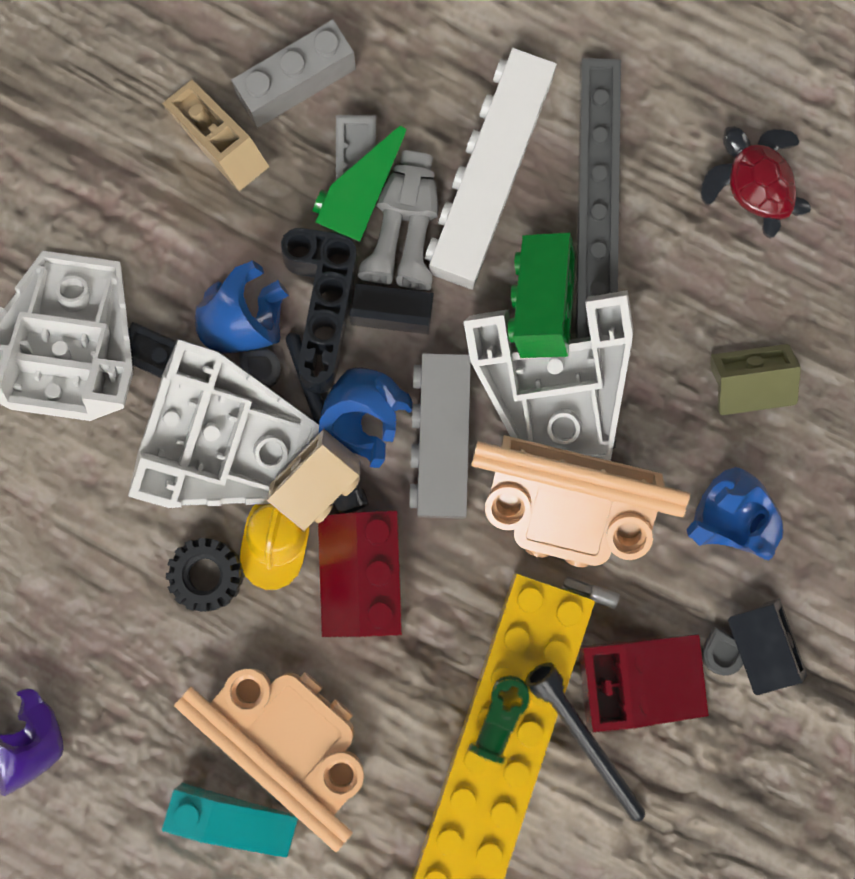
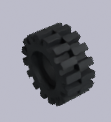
M208 538L190 540L185 542L183 547H178L174 551L175 556L173 559L168 561L167 565L170 566L169 573L166 572V580H169L170 583L168 590L175 595L176 598L174 600L179 604L185 605L189 610L199 612L218 610L231 603L230 600L237 596L239 593L238 588L243 582V577H241L242 564L239 563L236 552L232 551L227 544ZM202 559L212 560L220 570L218 584L208 591L198 590L190 580L192 566Z

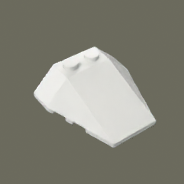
M42 251L16 285L15 295L5 308L0 307V404L16 411L87 421L123 409L133 376V365L121 263L119 261Z
M178 339L163 372L144 431L128 497L167 508L182 507V505L221 506V504L245 503L246 505L270 504L267 501L270 483L319 434V424L218 351Z

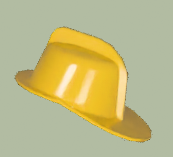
M255 504L247 517L240 549V563L242 564L245 577L253 585L265 590H277L289 585L298 576L302 567L310 526L303 531L273 505Z

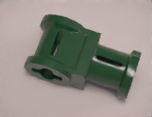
M512 675L504 676L496 681L491 694L492 702L487 711L482 729L476 742H471L468 748L476 755L499 764H504L506 757L503 753L510 735L514 732L520 715L525 713L530 702L527 685L522 679ZM511 686L517 687L518 697L522 699L521 702L513 701L510 707L503 705L504 697L499 692L501 690L508 692Z

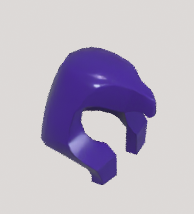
M27 688L16 693L21 698L18 720L26 722L25 728L13 733L0 734V794L2 796H7L36 779L63 755V739L55 713L39 693L33 689Z

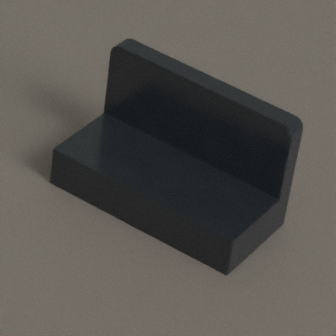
M355 284L353 306L349 313L350 323L353 326L429 335L434 293Z
M780 598L766 602L759 608L729 617L728 622L755 695L803 683L807 673Z

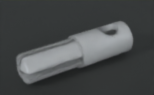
M567 577L563 583V590L592 599L596 603L613 609L618 604L620 594L571 577Z

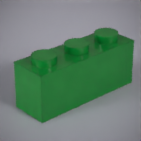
M570 233L522 235L521 251L515 252L514 266L515 273L518 276V284H513L511 288V302L513 309H515V318H509L508 338L510 343L515 342L520 358L569 357L576 254Z

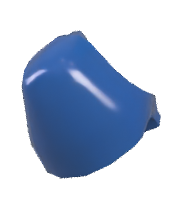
M253 260L235 267L223 284L218 281L206 290L203 300L196 306V332L199 339L208 349L218 351L220 354L264 348L280 342L281 302L289 295L279 280L262 288L258 297L259 310L256 318H254L244 298L245 284L264 274V270L261 265Z
M363 367L348 369L332 386L325 400L319 422V433L325 429L349 451L367 458L370 462V467L380 468L385 461L386 444L383 441H394L396 432L395 411L406 410L408 413L412 412L413 401L408 393L400 389L394 380L384 373ZM369 413L383 422L382 440L377 436L367 435L363 431L361 426L362 416Z
M738 467L723 471L710 483L702 495L693 522L686 529L688 537L692 538L699 546L707 544L730 546L755 554L765 560L773 558L784 533L782 515L766 488L755 476Z

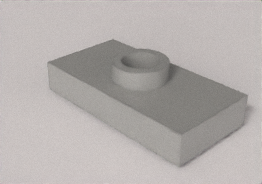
M336 115V180L376 146V116Z

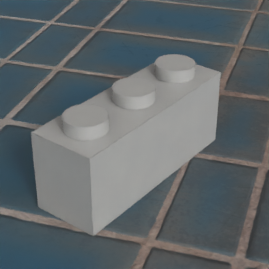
M331 20L231 79L237 97L255 126L259 128L356 70L354 51L335 21Z

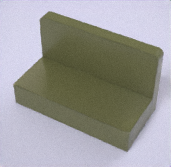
M789 344L711 354L710 368L718 384V411L720 415L793 406L798 403L801 366Z

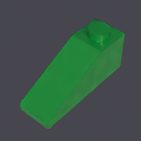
M398 126L332 183L328 192L323 189L320 190L312 210L319 214L315 223L359 242L361 241L407 132V128Z

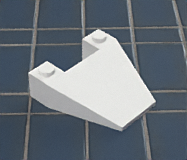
M628 290L587 297L585 304L591 337L570 340L569 357L520 358L515 344L510 343L508 338L509 309L471 315L464 321L470 362L510 437L611 461L634 332Z

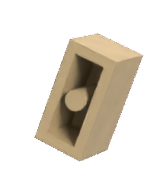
M323 429L270 483L267 501L305 531L314 521L320 523L327 517L332 510V503L341 494L347 496L355 489L360 481V459Z

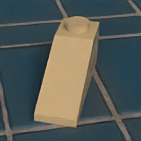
M190 80L162 103L216 168L238 191H241L269 168V165L251 137L193 80Z

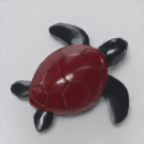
M736 126L726 127L723 135V144L726 152L734 158V161L730 164L715 166L708 171L701 186L700 196L702 202L707 206L711 205L720 191L727 185H730L731 192L741 207L757 216L764 217L762 231L767 238L771 239L781 228L780 220L789 218L791 214L802 216L811 211L808 201L796 197V183L792 169L785 158L777 152L797 146L800 140L792 131L773 129L763 133L757 145H751L748 136Z

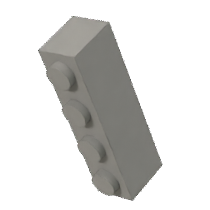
M422 354V365L414 364L413 388L421 389V404H413L412 428H420V443L411 444V468H419L418 484H410V508H418L417 517L465 519L467 515L470 356Z

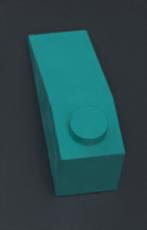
M181 783L173 789L161 831L201 843L287 858L298 818L290 813Z

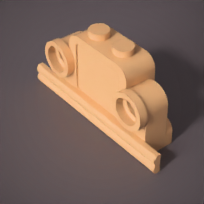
M506 435L503 436L501 447L477 441L472 462L473 467L495 472L485 505L488 520L499 529L514 530L515 541L528 554L540 558H546L549 555L563 558L567 563L576 567L601 565L609 559L611 552L625 560H634L644 556L651 548L653 542L652 529L657 512L683 518L690 498L689 492L665 487L662 473Z
M242 669L233 673L228 678L224 688L211 703L191 686L176 702L174 707L331 849L337 852L350 838L353 831L341 822L335 814L349 798L358 793L364 780V770L360 759L352 752L346 751L354 738V727L350 721L353 714L336 699L332 703L328 702L319 693L323 687L306 672L301 676L295 673H285L276 678L271 684L268 676L262 671Z

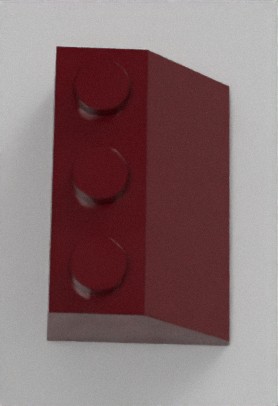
M355 512L327 515L323 521L318 523L322 637L402 635L398 512Z

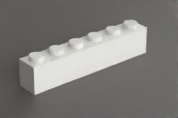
M512 48L508 61L500 59L493 82L499 83L494 96L487 94L480 112V117L485 118L480 132L473 130L466 149V152L471 154L467 167L460 165L452 185V188L458 190L453 203L446 201L438 222L444 228L439 239L432 237L424 260L430 262L429 270L433 276L473 290L552 83L556 63Z

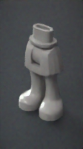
M408 150L402 152L400 165L394 167V173L390 175L378 199L377 207L383 212L381 231L373 254L363 260L359 266L358 277L361 280L376 285L392 283L401 221H408V230L396 282L400 287L407 290L425 292L431 289L433 282L432 273L424 264L423 250L428 223L438 217L439 209L437 188L434 180L435 173L431 171L433 156Z

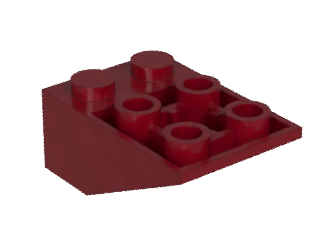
M699 634L580 646L579 662L586 726L592 733L635 729L709 716Z

